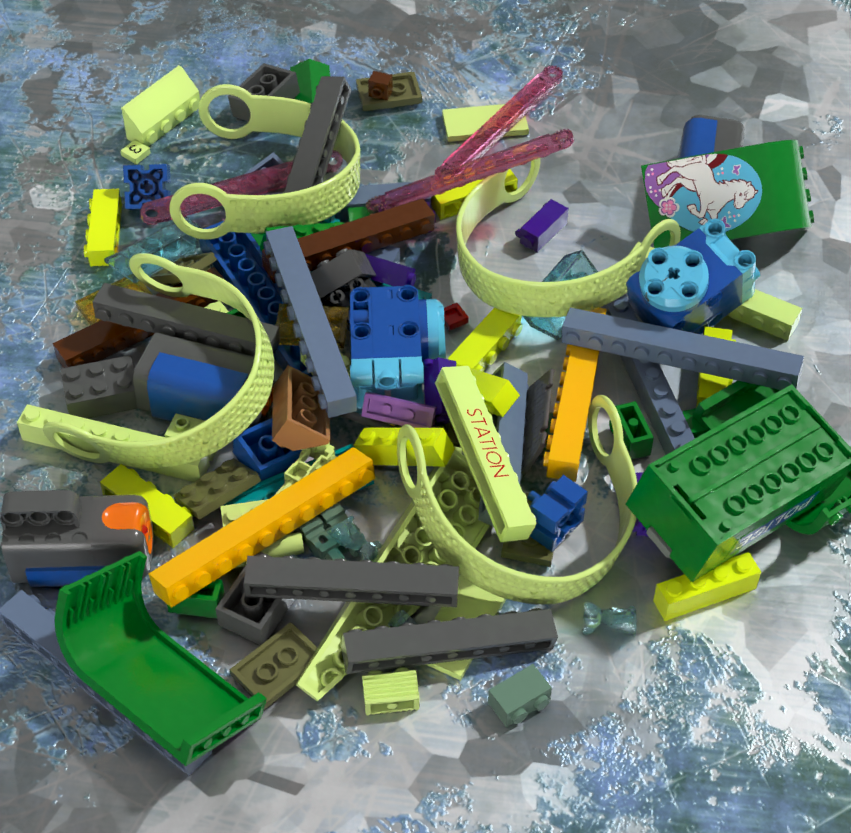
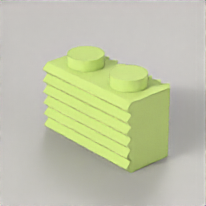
M398 668L394 672L383 673L377 670L371 671L367 675H362L366 715L420 709L416 670Z

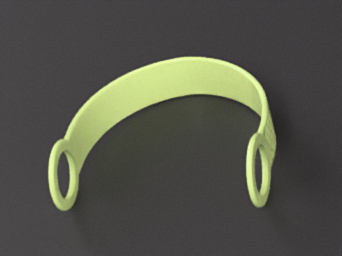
M222 84L210 88L201 97L199 116L209 131L222 138L239 139L252 132L280 133L302 138L305 122L308 120L311 103L284 97L252 95L239 86ZM220 95L239 97L249 107L250 120L246 125L237 129L221 127L213 121L209 114L210 102ZM342 120L333 151L341 156L348 165L337 175L318 185L283 194L237 195L227 194L222 189L211 184L192 183L181 187L172 196L169 205L171 218L182 232L203 240L220 238L228 232L264 233L266 227L309 225L324 221L346 207L359 189L361 151L359 140L352 128ZM194 194L210 195L223 205L226 218L221 225L215 228H197L188 223L182 216L180 209L182 201Z
M524 143L515 147L505 157L499 169L483 179L469 193L460 207L456 221L459 266L461 274L471 291L483 302L494 308L530 317L567 316L570 307L591 311L617 300L627 293L626 282L633 274L640 271L646 254L657 236L669 230L671 235L669 246H673L680 242L681 235L679 224L673 219H665L648 232L636 250L618 263L600 272L572 280L557 282L524 281L505 277L484 268L468 251L466 247L467 240L476 225L487 214L503 202L513 203L521 199L534 184L540 169L541 158L538 148L530 143ZM529 154L531 167L526 180L517 190L507 193L505 190V178L510 166L521 155Z
M139 253L130 258L129 267L136 278L146 286L172 297L196 295L223 302L243 313L253 323L256 345L255 356L246 382L231 401L208 420L183 433L163 439L140 442L113 440L92 435L81 428L62 422H49L45 424L43 432L47 439L55 446L85 461L93 463L112 462L144 469L175 467L211 455L232 442L249 427L262 411L270 396L274 379V355L269 337L254 309L236 287L209 272L179 266L157 255ZM141 264H154L167 269L180 279L183 286L170 287L153 280L142 270ZM56 432L77 436L94 446L99 453H89L73 447L62 440Z
M597 395L592 400L588 413V431L594 453L598 460L606 466L616 492L620 515L618 539L612 552L599 563L585 571L564 577L538 576L513 570L489 559L466 542L447 520L435 498L426 471L423 447L417 432L409 424H405L400 428L397 438V457L404 487L413 499L418 517L429 540L449 565L459 566V574L481 589L505 599L529 604H557L585 593L609 572L634 529L636 516L625 504L637 485L635 469L624 443L621 419L610 398L605 395ZM601 407L608 413L613 427L614 444L610 455L603 449L598 435L597 418ZM407 439L410 440L417 462L416 486L411 480L407 466Z

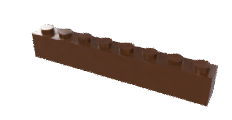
M421 198L298 238V242L311 272L318 269L317 265L319 263L336 258L335 254L345 248L368 253L434 231L435 214L425 200ZM262 250L263 268L272 282L276 283V271H272L270 268V255H266L265 250Z
M215 267L206 271L224 279ZM178 283L172 287H182L183 284ZM162 293L155 294V296L203 308L210 303L217 302V300L196 295L172 297ZM101 320L54 342L53 347L57 360L63 368L102 361L117 352L154 335V333Z

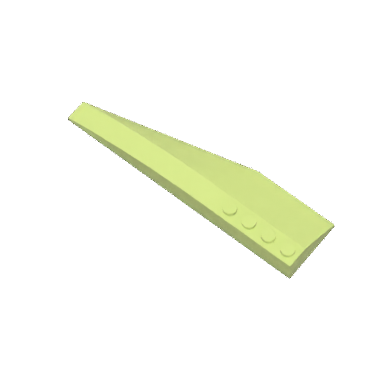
M455 449L446 467L434 466L428 478L435 498L447 520L458 534L476 549L490 525L478 520L481 494L465 456ZM413 500L372 560L373 562L381 563L395 561L400 564H448L437 552L426 535ZM346 602L297 681L296 686L318 701L346 675L341 650L343 633H347L352 629H361L362 631L373 630L379 626H387L388 628L399 627L421 606Z

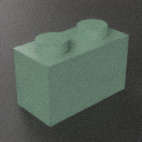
M531 664L489 689L488 704L503 724L508 727L513 723L518 724L522 722L534 710L544 709L551 700L552 687L535 665Z

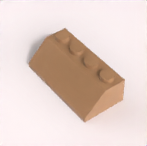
M289 365L273 385L272 441L278 446L286 447L292 451L326 445L330 442V418H328L326 410L320 408L318 401L319 390L314 391L310 376Z

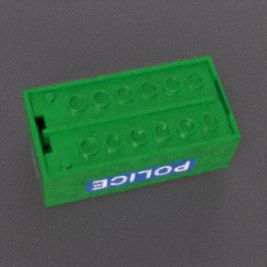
M791 384L649 464L625 505L647 529L646 534L666 558L672 559L687 578L694 582L830 497L851 470V447Z

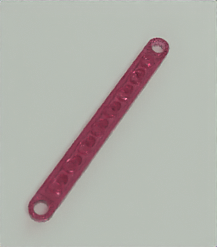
M551 65V67L547 66L541 73H538L456 149L440 167H437L435 170V181L441 185L461 177L562 81V69ZM442 174H449L450 177L448 176V178H447V177L444 178V176L442 177L441 175H442Z
M560 129V132L556 131V133L540 136L387 191L382 196L378 195L374 199L373 197L371 200L369 199L366 202V209L372 215L421 198L425 200L434 195L443 194L448 190L463 187L476 180L485 179L487 176L505 172L515 166L524 165L529 161L546 157L549 154L570 147L574 143L573 133L569 129H563V131Z
M336 150L332 151L331 157L335 158L338 162L335 165L328 164L326 174L337 172L342 166L343 157ZM293 161L219 181L211 185L222 189L227 194H263L286 187L288 175L293 167ZM194 194L182 201L180 209L184 217L222 206V204L210 195ZM173 195L145 203L141 207L140 212L143 222L147 223V225H156L160 222L172 220L169 205ZM149 209H155L158 215L152 218L148 217L145 212Z

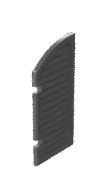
M554 369L548 370L527 391L526 401L528 404L525 410L526 424L524 427L525 442L522 451L524 455L521 465L522 478L530 470L546 445L547 433L544 431L548 428L552 395L550 388L553 386Z

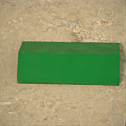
M307 59L290 67V71L296 72L300 93L294 99L312 103L321 76H330L329 65Z

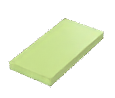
M522 102L442 110L448 142L529 135V127Z
M460 575L457 607H441L434 620L442 622L450 621L457 617L468 619L476 618L482 614L498 615L506 599L481 589ZM473 659L426 665L458 680H462Z

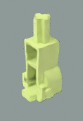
M329 442L326 445L302 449L298 460L284 473L285 484L276 494L335 459V447L330 445ZM309 457L316 459L312 466L305 463Z

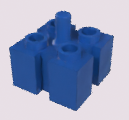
M150 164L149 170H144L142 165H123L124 183L130 184V191L125 192V209L143 210L146 209V204H151L153 209H169L171 191L166 190L165 183H171L170 165Z
M565 475L557 482H551L546 490V494L544 493L542 496L535 491H531L527 498L532 501L530 509L535 515L536 526L530 537L553 552L565 540V536L569 532L572 533L583 522L585 513L583 506L586 504L588 491Z

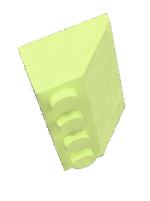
M181 66L174 68L121 107L126 136L129 141L136 140L149 147L199 109V90Z

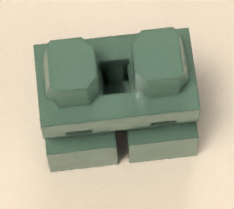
M339 502L294 530V533L302 534V540L309 547L313 555L322 560L345 559L343 554L348 551L353 557L357 558L365 552V545L360 538V529L345 514V510Z

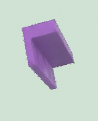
M372 392L365 393L362 417L401 426L409 424L413 428L438 427V424L435 423L437 407Z

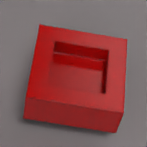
M458 303L444 308L445 327L448 331L469 323L468 315Z

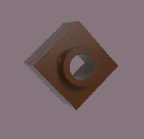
M373 71L368 80L369 97L388 101L393 91V75Z

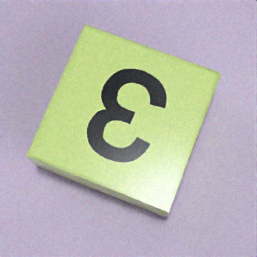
M133 140L121 150V156L136 165L151 154L149 147L136 140Z

